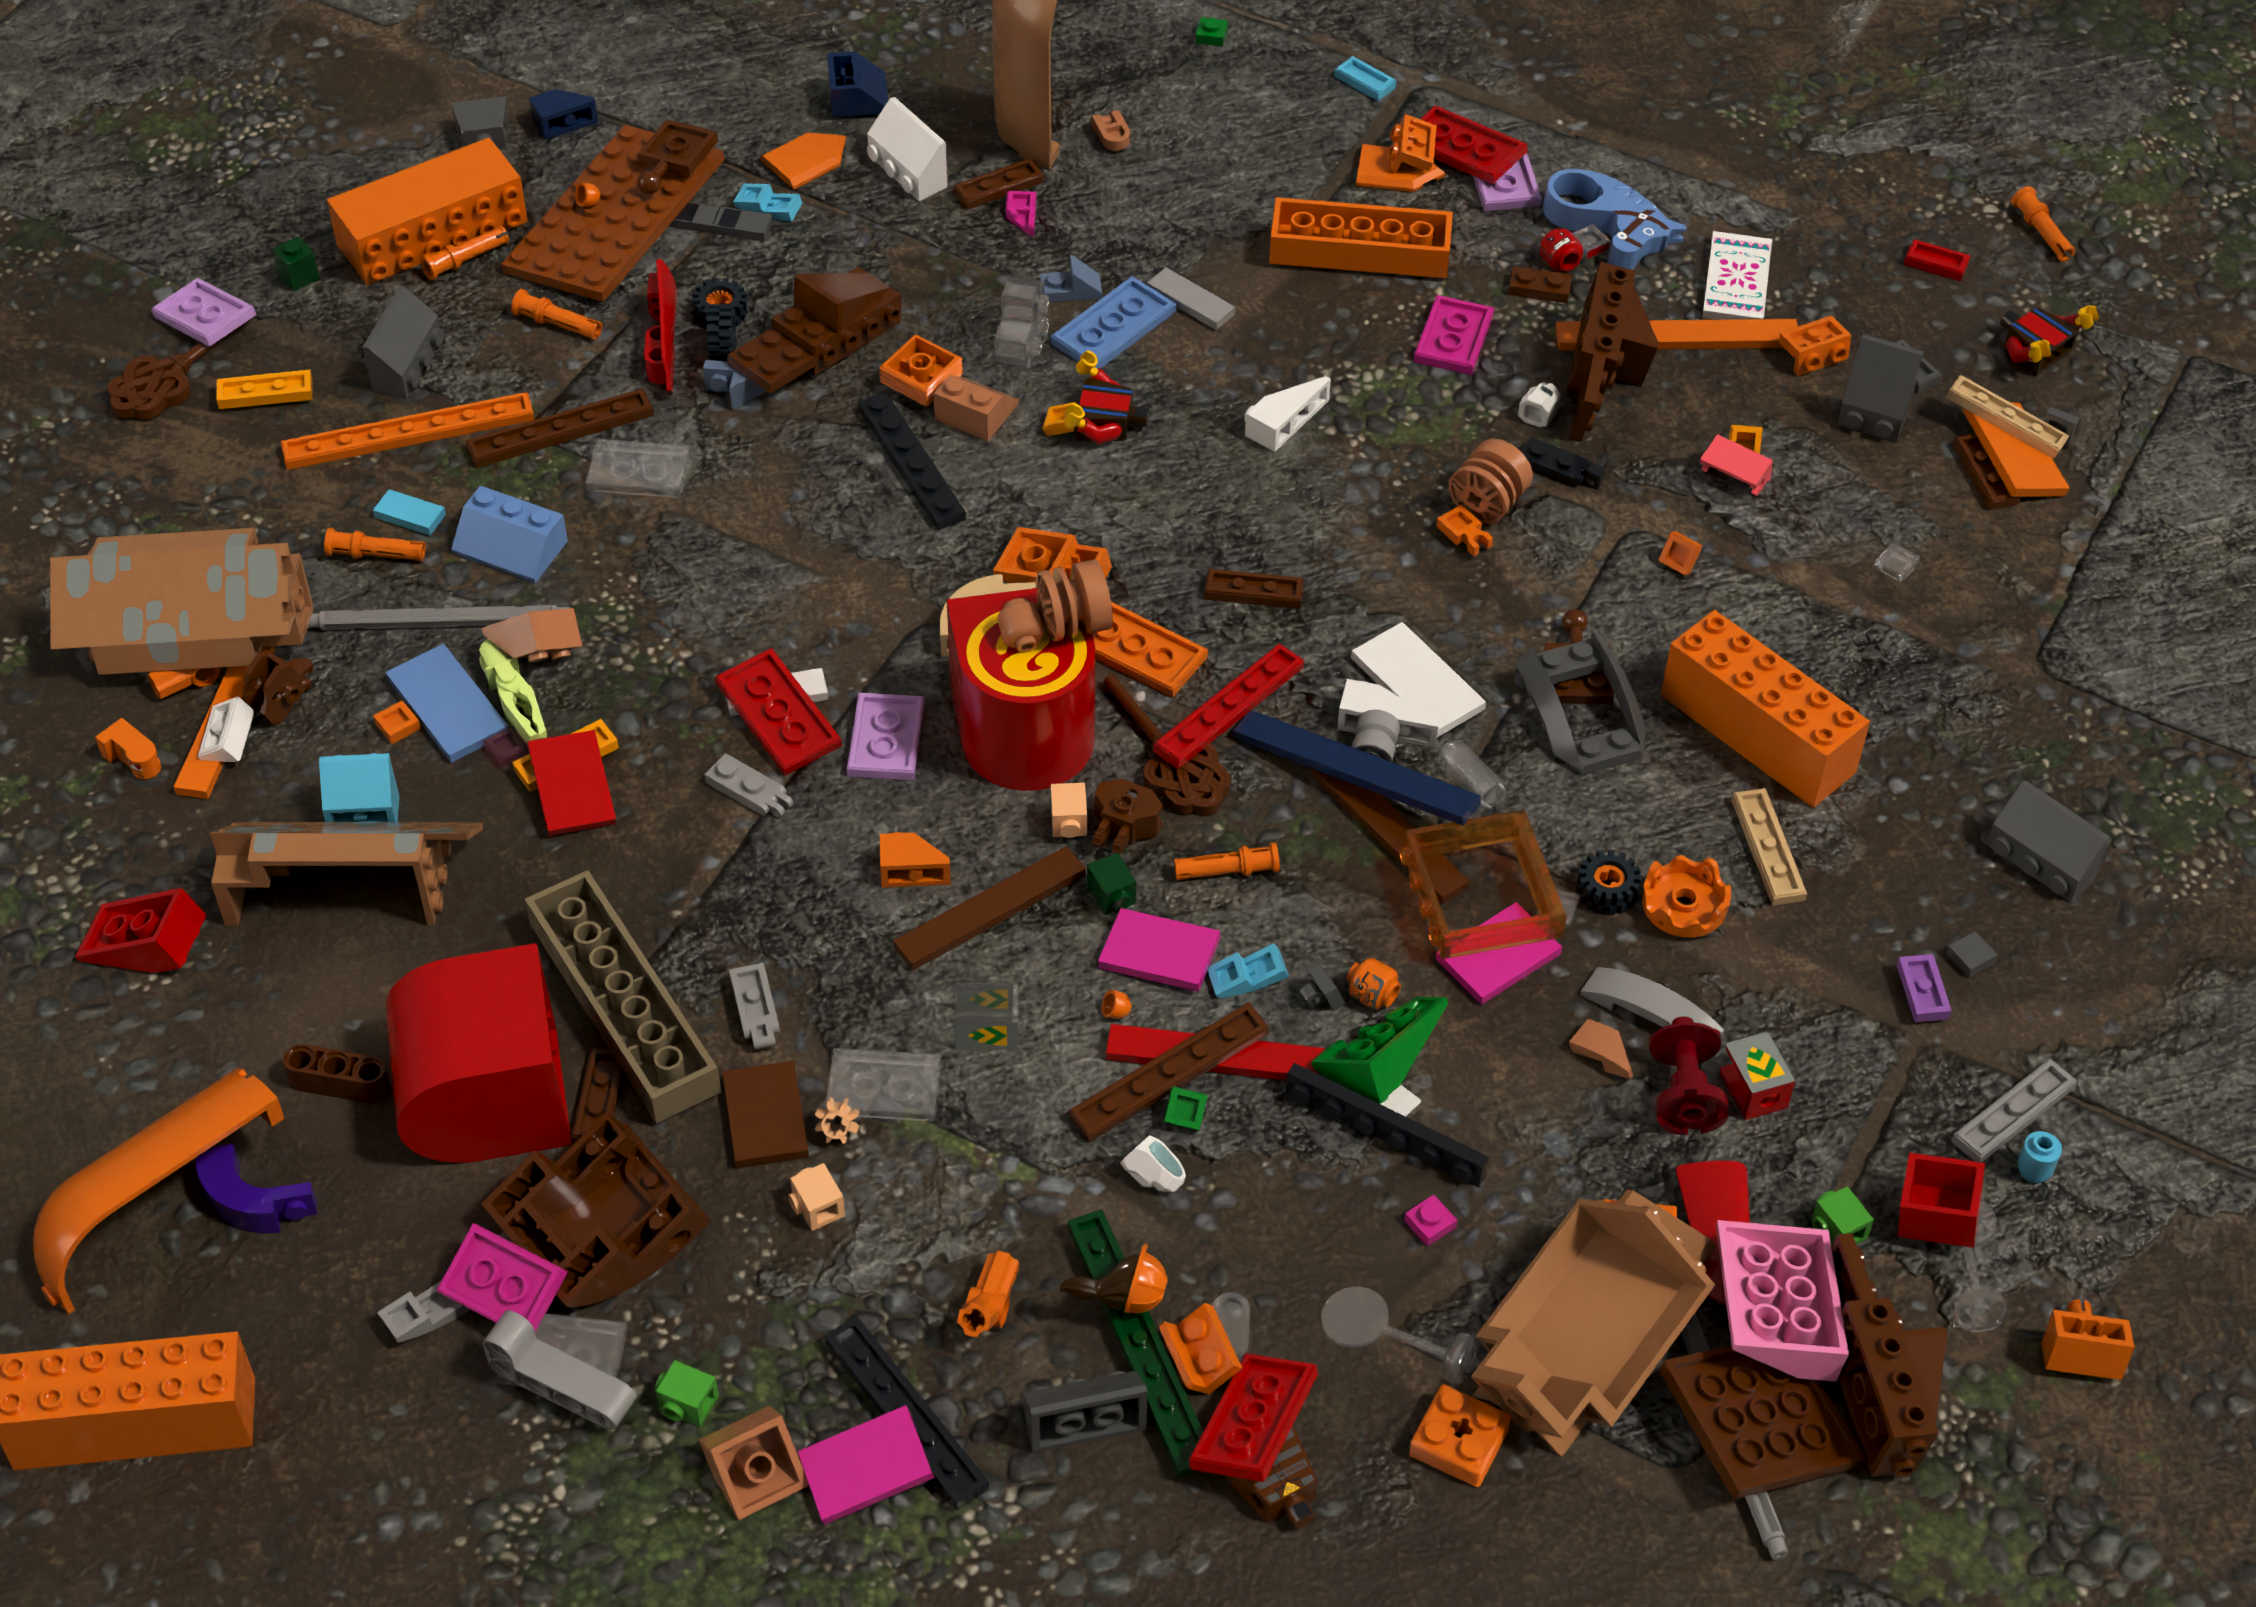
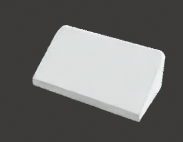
M240 697L232 698L212 707L198 754L200 760L240 761L254 715V710Z

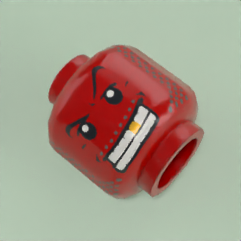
M1557 228L1544 236L1539 246V252L1552 270L1566 272L1573 270L1580 263L1583 255V246L1571 231L1565 228Z

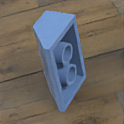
M480 485L463 506L451 551L454 555L536 583L568 541L564 515Z

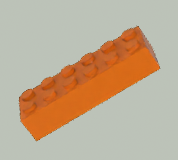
M1276 197L1269 264L1447 278L1453 212Z

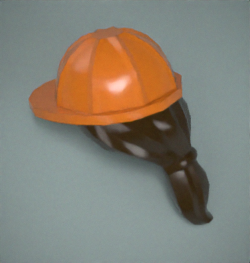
M1143 1243L1140 1254L1124 1258L1105 1277L1101 1279L1081 1276L1072 1277L1064 1280L1060 1284L1059 1290L1060 1292L1069 1293L1076 1299H1099L1109 1310L1125 1309L1124 1313L1128 1314L1143 1313L1153 1309L1162 1301L1167 1285V1275L1160 1261L1146 1253L1148 1244Z

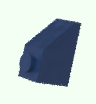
M558 89L529 97L532 120L545 140L598 123L596 102L593 97Z

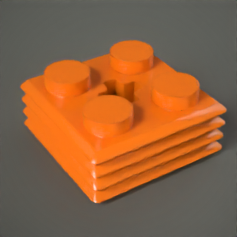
M913 335L879 367V373L881 374L880 383L915 400L921 405L929 406L934 401V392L949 374L959 377L963 374V371H961L963 369V363L961 362L963 358L919 335Z
M1442 1384L1411 1440L1409 1455L1464 1482L1479 1487L1509 1431L1512 1416L1490 1404L1446 1384ZM1460 1432L1464 1434L1459 1438L1455 1436V1433Z

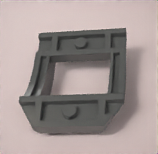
M1592 630L1591 639L1535 653L1531 646L1514 663V669L1516 673L1520 672L1524 679L1525 688L1542 720L1552 748L1554 760L1561 759L1567 762L1569 769L1579 775L1642 759L1646 737L1645 724L1631 685L1604 638ZM1603 671L1617 697L1627 727L1574 741L1553 684Z

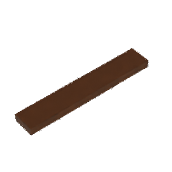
M642 388L468 439L465 442L475 468H480L654 416V412Z
M1312 769V777L1442 905L1469 888L1470 881L1381 794Z
M1066 846L894 939L893 948L913 971L1085 877L1086 868Z
M1250 1002L1073 1107L1069 1110V1116L1090 1143L1168 1096L1172 1086L1181 1088L1269 1034V1027Z

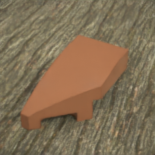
M1587 1019L1569 1041L1572 1053L1602 1061L1605 1072L1631 1079L1633 1074L1619 1031L1602 1023Z

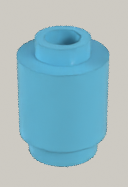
M2037 1131L2027 1136L2019 1155L2017 1166L2021 1176L2028 1182L2041 1183L2053 1175L2062 1153L2061 1143L2054 1135L2048 1132Z

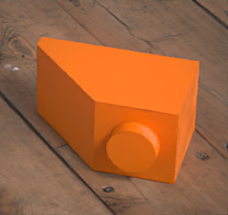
M914 832L880 834L882 888L951 885L950 858Z

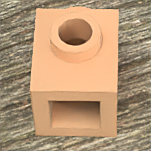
M1085 783L1051 784L1053 837L1073 838L1076 836H1087Z
M824 1163L813 1168H805L790 1178L792 1193L788 1194L790 1205L796 1215L802 1213L811 1231L845 1217L843 1195Z

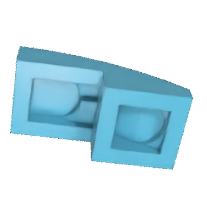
M744 183L733 203L735 207L741 210L772 214L773 220L792 222L802 205V200L799 194L773 193L770 184Z
M1274 943L1245 958H1242L1237 952L1208 968V973L1218 998L1252 992L1289 977L1281 952Z

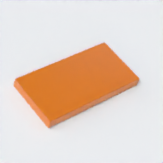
M2010 402L2023 409L2020 402ZM1963 408L1965 416L2012 497L2066 496L2070 488L2052 457Z
M1111 602L1113 613L1111 629L1092 633L1095 643V660L1173 698L1207 659L1208 649Z

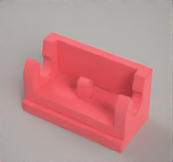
M1717 434L1701 457L1700 464L1703 465L1701 470L1706 473L1713 467L1749 484L1750 488H1753L1751 494L1757 496L1771 479L1773 460Z

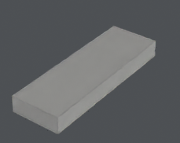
M1167 267L1147 282V286L1176 303L1178 309L1215 330H1218L1235 315V306Z

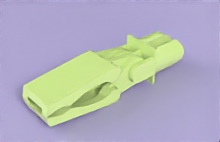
M485 640L479 650L481 654L479 660L487 677L490 691L498 690L505 719L528 750V741L547 738L546 728L531 685H528L520 675L518 659L512 658L491 640ZM519 707H522L524 714L532 719L536 732L531 728L530 720L520 714Z

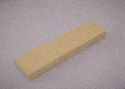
M1961 375L1945 397L2054 459L2069 438L2066 433Z
M1766 788L1733 793L1731 801L1772 906L1805 901L1807 896L1806 889Z

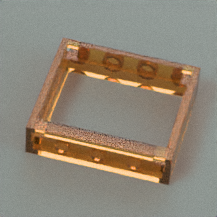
M1525 809L1468 819L1464 826L1450 822L1405 830L1404 846L1399 847L1401 862L1409 867L1410 887L1413 892H1418L1421 917L1428 920L1430 925L1428 930L1429 939L1433 947L1437 946L1441 959L1563 938L1567 916ZM1511 841L1539 915L1449 931L1423 857Z

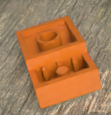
M1018 527L993 569L994 575L1002 574L1003 581L1006 583H1036L1037 572L1049 570L1053 576L1054 568L1062 567L1070 580L1072 564L1094 559L1100 564L1106 579L1112 565L1107 548L1079 545L1076 535Z

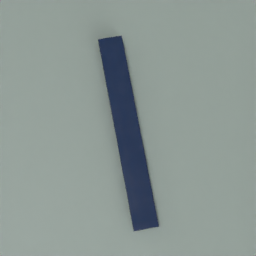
M1253 710L1233 730L1234 739L1462 826L1481 805V798L1478 794Z

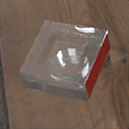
M1594 224L1573 232L1574 236L1583 246L1582 257L1585 260L1610 250L1611 240Z

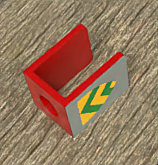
M1764 1032L1728 1042L1726 1044V1051L1733 1063L1722 1066L1719 1073L1743 1118L1748 1120L1788 1108L1795 1079L1770 1034Z

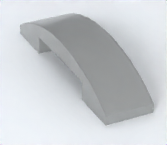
M1597 967L1581 990V996L1611 1011L1617 1004L1662 1027L1672 1025L1673 1019L1677 1017L1687 1016L1696 1023L1706 1024L1719 1030L1721 1036L1724 1031L1713 1018L1683 996L1663 985L1633 973Z
M505 1232L498 1235L512 1242ZM439 1282L417 1297H414L410 1291L377 1313L396 1341L402 1342L440 1328L471 1309L437 1292Z

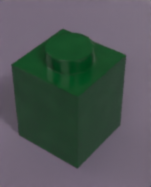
M299 236L272 248L278 274L293 291L320 279L314 252Z
M1119 853L1087 864V886L1105 915L1120 911V908L1127 909L1130 905L1136 903L1137 882Z

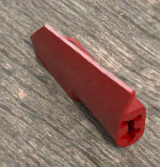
M656 259L657 273H650L648 275L647 301L650 316L660 322V325H654L646 331L644 349L646 374L650 382L666 384L668 394H673L676 355L674 338L677 288L672 273L662 259Z
M1703 1161L1679 1165L1676 1167L1675 1174L1688 1224L1710 1238L1716 1245L1714 1251L1703 1264L1706 1268L1705 1273L1715 1284L1707 1297L1727 1308L1716 1222L1717 1220L1750 1223L1747 1167L1737 1161Z

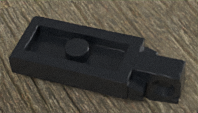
M1530 437L1521 450L1529 461L1532 471L1570 487H1573L1574 484H1584L1598 490L1604 481V468L1590 460L1534 437Z

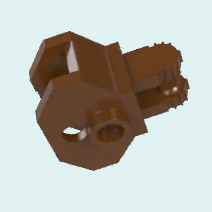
M268 650L258 653L245 671L242 700L254 712L261 710L262 715L271 724L275 725L282 722L293 705L300 701L301 693L310 689L312 681L305 675L313 671L314 663L305 657L286 662Z
M1124 779L1101 782L1095 791V815L1100 821V825L1095 832L1092 842L1093 846L1101 848L1107 838L1112 837L1114 838L1112 845L1113 853L1122 854L1127 844L1133 845L1135 840L1157 836L1162 828V821L1158 816L1163 810V805L1154 791ZM1134 792L1137 794V797L1133 798L1127 793Z

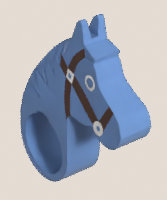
M1564 169L1554 173L1548 181L1543 202V212L1547 219L1556 226L1568 230L1610 234L1612 236V243L1607 258L1608 264L1632 270L1645 255L1658 251L1664 252L1667 244L1682 243L1684 237L1678 233L1686 232L1687 227L1685 225L1667 219L1648 199L1628 185L1612 177L1590 170ZM1559 196H1578L1588 201L1589 204H1573Z

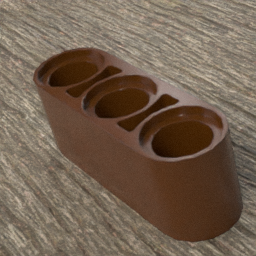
M306 1044L292 1046L283 1056V1063L290 1085L295 1090L364 1103L382 1102L390 1094L391 1085L384 1062L378 1057Z

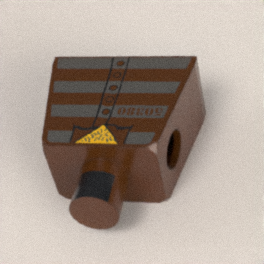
M1291 1428L1265 1482L1228 1476L1230 1483L1267 1522H1273L1287 1515L1294 1527L1301 1529L1309 1525L1315 1518V1514L1308 1503L1316 1498L1317 1479L1294 1428Z

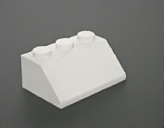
M895 97L889 99L867 133V153L869 158L873 162L878 163L889 177H893L902 185L907 193H911L918 201H921L947 188L946 142Z

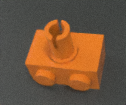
M2080 1299L2069 1302L2067 1311L2053 1309L2041 1341L2045 1368L2059 1372L2122 1380L2135 1347L2129 1320L2092 1315V1306L2087 1300L2083 1301L2084 1311L2081 1308Z

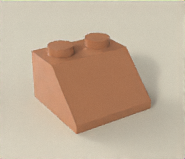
M950 374L934 392L936 421L986 441L991 439L1019 404L1018 398L970 379Z
M574 608L530 611L482 628L483 635L512 658L528 657L529 662L545 660L548 658V655L551 656V660L567 658L571 656L570 650L582 647Z
M770 1406L699 1439L711 1472L738 1520L809 1486L783 1417Z

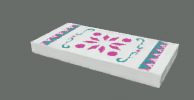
M1713 231L1702 318L1711 320L1764 319L1772 239Z

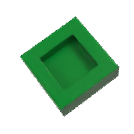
M1201 17L1196 32V43L1223 47L1228 30V21Z
M1172 1086L1163 1123L1198 1132L1201 1127L1208 1095Z

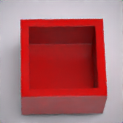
M1909 1152L1900 1203L1898 1237L1974 1248L1983 1194L1985 1163Z

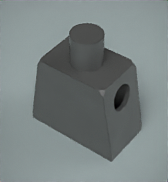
M506 96L451 103L455 128L463 147L490 137L499 150L507 147L510 118Z

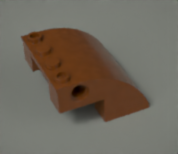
M606 1112L556 1162L534 1150L481 1203L515 1245L568 1271L556 1293L560 1300L568 1307L597 1303L639 1284L672 1260L711 1222L710 1218L627 1123L620 1122Z

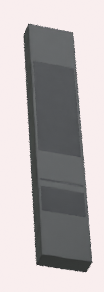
M688 202L668 227L765 241L773 219L772 214Z

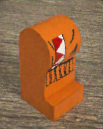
M120 718L95 736L101 756L110 763L119 758L131 768L132 774L136 778L143 780L151 779L160 772L161 762L157 757L156 747L153 742L123 718Z

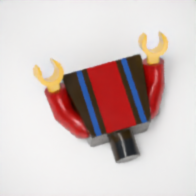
M2093 305L2085 306L2078 311V314L2067 317L2053 315L2041 308H2034L2023 317L2009 310L2000 321V325L2008 330L2004 344L2005 350L2008 352L2013 363H2021L2030 373L2037 377L2071 353L2074 349L2079 329L2091 328L2094 324L2093 321H2097L2099 316L2096 307Z
M1087 350L1080 356V360L1076 364V370L1081 375L1089 373L1090 377L1085 379L1079 405L1072 403L1064 411L1067 416L1064 419L1065 426L1070 429L1076 427L1077 441H1093L1096 444L1124 441L1127 438L1130 424L1148 425L1149 408L1133 406V390L1112 380L1101 368H1095L1098 363L1097 356Z

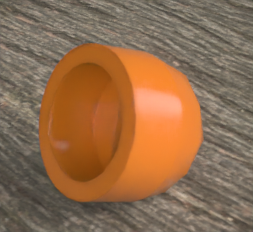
M579 183L575 190L577 204L583 207L597 204L600 199L599 189L591 183Z
M1108 990L1102 1001L1103 1016L1116 1020L1123 1019L1129 1015L1132 1005L1128 995L1121 991Z

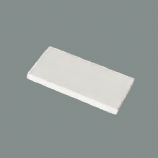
M1403 622L1351 651V659L1378 685H1381L1439 721L1437 737L1486 708V701Z

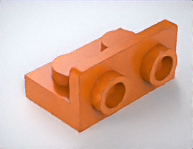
M1407 114L1403 116L1400 124L1395 123L1389 138L1393 141L1388 152V159L1391 160L1390 171L1396 173L1402 162L1412 167L1429 171L1434 162L1437 126Z
M1831 315L1780 332L1779 343L1795 358L1794 373L1800 376L1847 360L1852 335Z
M1203 1303L1177 1325L1165 1321L1159 1326L1164 1338L1163 1344L1167 1352L1173 1357L1178 1368V1377L1186 1388L1210 1395L1242 1369L1213 1305Z

